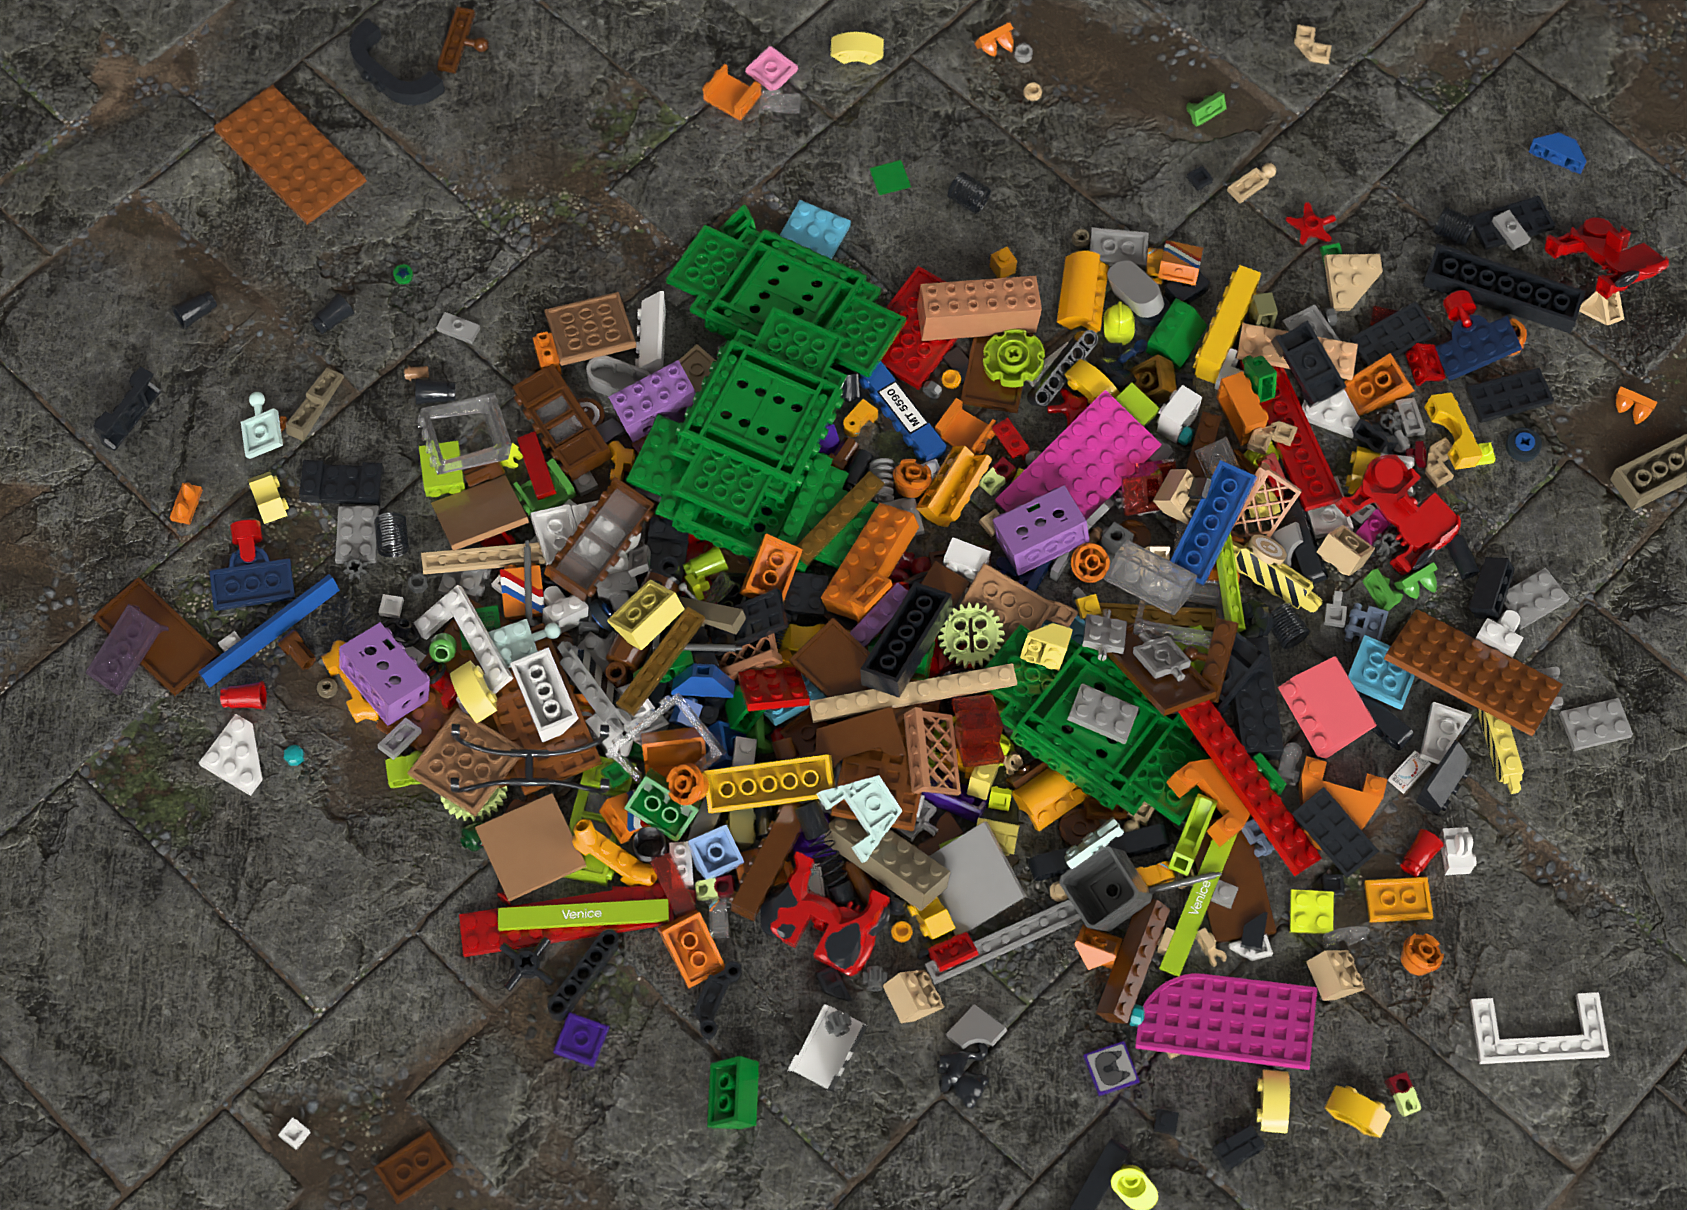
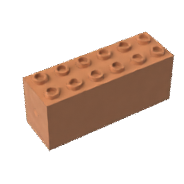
M1036 276L921 284L917 311L922 341L1004 335V331L1009 329H1021L1027 331V333H1034L1037 331L1042 307Z

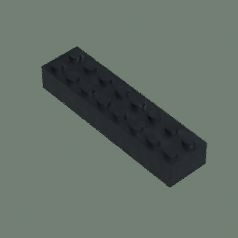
M1438 243L1423 283L1424 287L1446 294H1451L1458 290L1468 291L1474 303L1567 333H1571L1576 323L1586 292Z

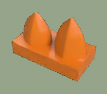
M1009 22L978 38L974 44L977 49L982 48L987 54L995 56L997 52L995 40H997L1003 48L1012 52L1014 43L1011 31L1013 27Z
M1622 386L1616 394V408L1619 413L1628 410L1635 404L1633 410L1635 424L1644 421L1657 404L1656 401Z
M189 482L182 483L170 515L171 521L191 524L203 491L202 487L191 485Z

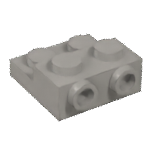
M491 568L446 572L443 574L438 593L446 595L455 586L459 585L464 589L468 598L478 602L479 596L482 597L484 594L485 579L489 578Z

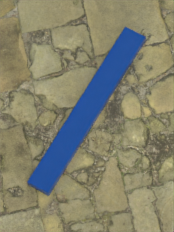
M330 574L324 577L201 669L199 674L209 688L340 591L333 577Z

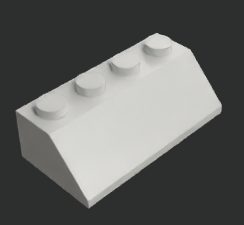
M659 291L642 300V306L638 308V320H641V325H637V337H640V342H636V353H639V359H636L635 366L647 370L650 374L664 368L666 318L664 291Z
M548 647L510 663L542 743L562 735L578 719Z

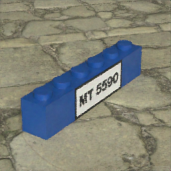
M881 361L870 378L860 374L859 382L864 389L867 388L873 402L880 405L884 416L890 418L894 429L897 432L900 431L905 443L914 449L915 456L919 461L922 460L926 463L945 455L946 444Z

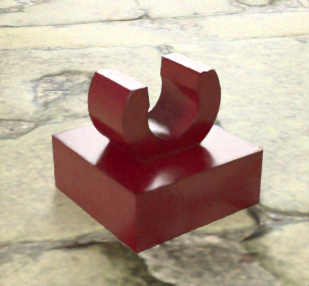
M1423 441L1415 442V449H1406V456L1413 457L1418 468H1426L1427 450Z

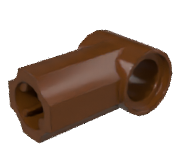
M844 437L835 452L829 454V457L833 459L831 466L846 471L850 460L859 448V444L850 437Z
M498 455L482 461V464L463 471L469 487L505 474Z
M294 629L277 641L283 652L287 656L290 655L302 670L313 666L316 657L304 645L303 639Z

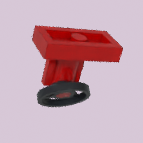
M433 661L422 671L427 673L434 666L428 673L430 678L429 685L443 694L440 698L442 706L449 711L457 702L456 698L458 695L454 689L450 674L446 672V665L443 662Z

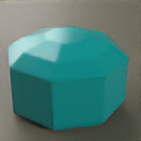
M1190 426L1184 427L1177 441L1183 446L1188 445L1194 438L1195 429Z
M289 745L284 750V760L290 766H298L304 761L305 753L299 745Z
M1134 1005L1130 1017L1131 1026L1138 1027L1144 1021L1145 1010L1143 1006Z

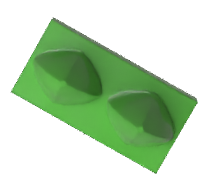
M1220 91L1214 95L1204 96L1203 101L1199 104L1187 103V111L1191 115L1192 123L1195 126L1201 125L1226 110L1225 97Z
M1434 562L1428 563L1422 569L1413 571L1396 581L1394 585L1397 590L1403 589L1408 596L1415 599L1418 598L1420 591L1418 581L1426 589L1435 593L1437 581L1434 571L1437 570Z
M1378 569L1372 570L1362 581L1379 609L1389 612L1402 600L1403 594L1392 591L1388 586L1390 578L1381 575Z
M763 714L746 734V738L757 740L755 757L760 753L774 752L772 742L765 738V735L769 734L773 729L764 721Z

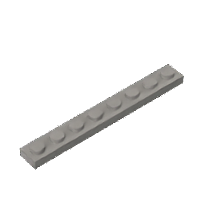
M1069 899L973 942L978 950V955L942 972L938 970L934 961L926 963L925 968L931 977L933 985L1076 922L1081 917Z

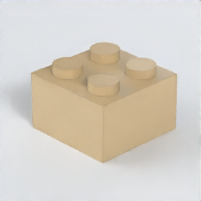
M1342 525L1327 535L1317 553L1321 555L1324 561L1336 566L1340 573L1350 576L1364 566L1375 548L1349 528Z

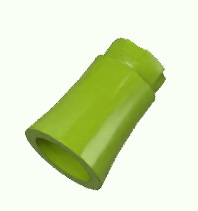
M717 546L689 560L690 562L683 564L686 574L692 573L695 579L701 575L707 577L729 570L721 550Z

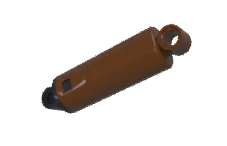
M664 557L659 562V570L649 569L641 587L649 580H652L675 592L677 595L680 590L679 585L681 584L678 581L681 574L679 564L673 557ZM668 567L674 568L671 572H666L665 570ZM617 632L606 654V660L610 664H608L605 670L607 679L615 688L622 687L627 683L628 672L633 674L641 668L653 644V640L640 650L629 644ZM615 672H621L619 677H612Z

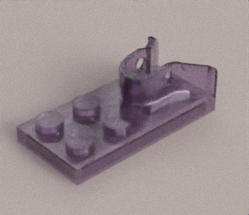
M128 604L89 666L86 674L116 695H121L158 634L168 631L169 627L161 625L140 611V607Z

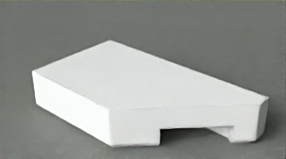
M1267 934L1264 935L1262 951L1241 948V941L1229 943L1228 945L1229 949L1251 961L1273 955Z

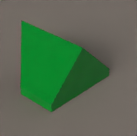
M743 204L720 227L722 233L738 240L747 227L756 230L747 206Z

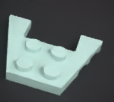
M880 776L823 790L816 794L826 810L845 799L860 821L868 836L851 848L861 863L868 860L872 851L878 846L882 837L888 832L902 812V809Z
M1114 817L1110 818L1094 833L1091 832L1082 839L1083 842L1078 846L1074 845L1065 852L1067 855L1064 858L1071 869L1092 856L1093 852L1099 850L1098 848L1101 846L1105 847L1108 845L1109 841L1114 837H1119L1124 833Z

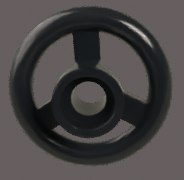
M392 618L382 624L385 628L395 624L394 631L392 632L393 638L399 637L409 640L407 642L396 640L397 643H402L404 648L412 647L420 641L421 635L415 624L406 618ZM410 629L414 632L415 636L409 634Z

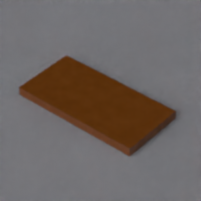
M1027 333V336L1031 337L1033 333ZM993 336L973 337L961 401L965 405L1018 414L1023 386L1006 387L1001 385V380L999 379L991 380L983 366V358H986L984 357L983 350Z
M139 577L93 616V619L174 696L200 675L199 671L220 656V653Z
M834 618L789 659V662L827 698L872 690V688L862 685L860 669L870 652ZM921 703L892 708L897 725L904 720V713L918 707ZM864 714L849 716L848 718L851 719Z
M1148 619L1126 626L1123 654L1107 653V656L1163 716L1213 699L1216 696L1214 688L1191 664L1190 667L1180 670L1185 675L1182 681H1178L1173 674H1167L1155 679L1133 654L1134 647L1144 644L1139 638L1140 634L1147 632L1151 639L1164 637Z
M1220 818L1211 819L1207 830ZM1242 830L1236 836L1221 873L1222 875L1219 878L1223 882L1238 887L1231 909L1210 900L1206 910L1210 931L1216 940V944L1241 940L1244 925L1264 912H1268L1265 934L1276 933L1259 859L1254 854L1256 849L1255 843L1250 845ZM1207 831L1194 860L1197 875L1212 841V837Z

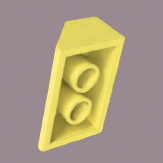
M649 580L607 621L629 644L642 650L684 610V607L675 592Z

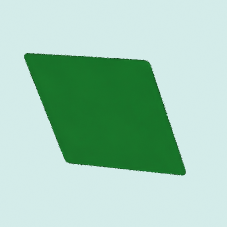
M901 160L870 168L879 195L911 187Z

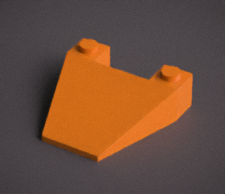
M1307 756L1298 782L1300 806L1324 787L1363 831L1383 799L1388 779L1367 773L1361 791L1322 781L1327 762ZM1302 827L1303 831L1305 832L1306 836L1313 844V846L1316 849L1322 850Z
M1212 759L1189 762L1166 782L1179 798L1198 785L1208 798L1218 801L1216 808L1223 817L1216 821L1207 830V833L1219 847L1244 828L1250 816L1249 811Z

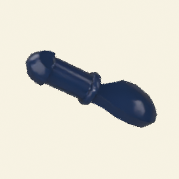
M1137 341L1133 344V348L1130 347L1126 352L1118 356V361L1125 363L1129 358L1135 356L1136 353H1143L1147 349V341Z

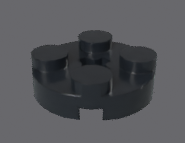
M1254 600L1242 603L1245 630L1239 633L1245 638H1259L1270 633L1273 625L1272 613H1269L1267 604ZM1253 617H1254V619L1257 620V621H1256V624L1254 623V624L1252 625V619H1253Z

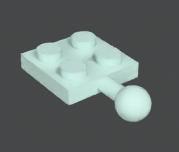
M253 392L249 397L250 404L254 406L255 416L241 422L245 456L249 459L283 446L278 411L273 408L263 412L262 405L265 402V397L260 392Z
M524 619L488 632L505 664L510 668L511 662L538 652L535 641L546 637L555 639L560 635L561 629L558 624L549 623L545 626L544 630L532 634L528 620Z

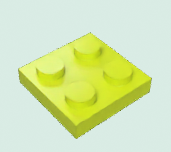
M1291 889L1289 933L1332 935L1334 892Z

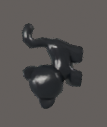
M978 1042L979 1053L957 1050L949 1054L939 1055V1061H937V1072L942 1073V1080H939V1091L947 1092L950 1090V1086L953 1085L956 1096L963 1101L966 1107L971 1109L975 1107L977 1100L982 1096L985 1086L989 1083V1078L984 1074L977 1075L973 1072H964V1067L968 1060L982 1061L988 1056L986 1043Z

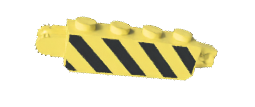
M1232 541L1236 570L1239 573L1247 575L1254 583L1262 585L1272 595L1280 597L1286 603H1291L1292 607L1296 609L1303 607L1310 612H1316L1318 607L1322 605L1321 598L1312 592L1314 587L1310 580L1284 563L1277 565L1274 562L1272 565L1261 561L1253 555V549H1249L1248 543L1243 546Z
M1477 708L1497 780L1503 782V784L1507 783L1510 794L1519 793L1521 790L1519 781H1522L1524 770L1511 727L1504 721Z

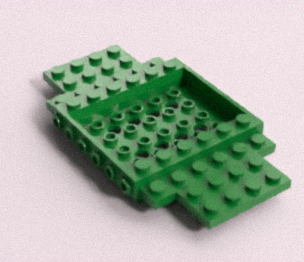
M704 225L666 278L667 284L697 297L690 307V313L705 319V328L713 333L716 332L730 341L735 338L739 329L758 336L771 309L775 307L844 337V342L831 367L836 362L870 378L906 323V317L875 303L881 294V288L867 282L866 275L862 272L853 270L843 263H838L826 255L816 253L808 247H803L795 241L788 240L769 230H763L760 233L747 227L737 240ZM785 265L789 269L786 272H780L778 267ZM771 279H777L779 281V284L773 286L769 284L768 281ZM814 281H820L822 283V286L819 288H815L811 285V283ZM766 292L770 297L764 300L759 297V294ZM809 294L813 297V299L811 301H805L802 299V297L804 295ZM757 306L760 308V311L752 313L749 309ZM801 308L804 312L801 315H795L792 311Z
M775 307L771 309L758 336L739 329L733 340H728L725 346L720 347L717 354L718 360L712 362L709 369L711 373L708 377H704L701 383V391H697L693 398V406H689L686 410L684 423L680 422L677 427L678 444L674 449L673 455L690 462L675 490V495L749 527L764 495L783 503L789 491L795 492L797 486L801 487L805 479L803 475L805 470L809 471L812 466V456H817L820 450V440H825L829 431L827 427L829 424H833L837 415L835 411L836 409H841L844 398H842L843 389L841 388L847 375L830 368L844 342V337ZM740 380L746 381L748 387L744 389L739 388L737 382ZM762 388L766 391V395L757 396L755 390ZM780 396L784 399V403L776 404L773 398ZM799 404L802 407V411L794 412L791 406ZM723 411H728L732 417L730 419H723L720 414ZM747 419L750 425L748 427H741L739 421ZM759 427H765L768 430V433L766 435H760L758 434L757 429ZM783 435L786 437V442L778 443L775 437Z
M724 414L722 415L723 419H730L732 417ZM661 415L657 416L626 481L629 484L661 496L662 499L655 514L672 520V526L678 531L690 533L699 540H707L719 548L724 547L731 550L734 554L746 556L752 561L765 534L797 546L849 493L843 490L849 473L831 466L833 459L824 453H818L817 456L813 455L811 458L813 463L810 470H805L803 474L805 479L802 486H797L795 492L789 491L783 503L764 495L749 527L727 517H720L716 512L675 495V490L690 462L673 455L674 449L678 444V433H676L679 423ZM739 421L741 427H748L750 423ZM759 428L757 429V432L760 435H766L768 433V431H763ZM775 437L778 443L786 442V438ZM870 501L814 559L839 569L878 504ZM764 507L772 509L773 513L770 516H765L761 510ZM758 523L763 524L765 530L757 532L754 530V525ZM799 559L795 571L805 573L808 565Z
M1020 624L985 667L990 668L1013 663L1017 685L988 691L1007 704L997 720L1013 730L1010 738L1018 746L1028 750L1035 758L1045 762L1052 770L1062 774L1069 782L1076 784L1086 794L1093 796L1103 806L1113 810L1118 804L1134 816L1143 803L1146 802L1180 826L1191 811L1198 793L1202 795L1203 791L1197 785L1179 798L1166 782L1189 762L1211 759L1208 754L1190 743L1194 734L1179 713H1171L1163 716L1108 656L1104 661H1102V657L1099 660V651L1083 647V643L1080 645L1071 638L1059 671L1021 659L1020 655L1027 635L1032 631ZM1081 684L1094 688L1095 684H1101L1105 688L1104 693L1139 707V715L1135 717L1125 744L1121 742L1111 744L1107 741L1106 736L1067 720ZM1062 726H1070L1073 732L1071 734L1064 733ZM1096 750H1104L1107 754V757H1098L1096 755Z

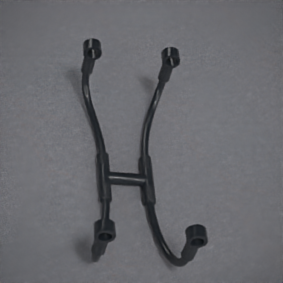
M451 724L452 738L466 747L489 754L525 758V778L495 780L459 787V777H451V791L454 793L496 785H559L600 794L609 791V778L600 779V788L561 780H549L548 778H533V758H548V756L572 754L592 748L609 737V725H600V737L593 742L579 747L557 751H548V749H510V751L470 743L460 737V724Z

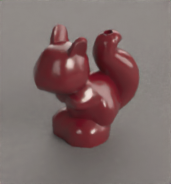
M905 550L888 579L893 582L909 579V575L904 571L906 569H909L913 576L920 572H929L932 567L931 560L927 556L914 558L913 552Z

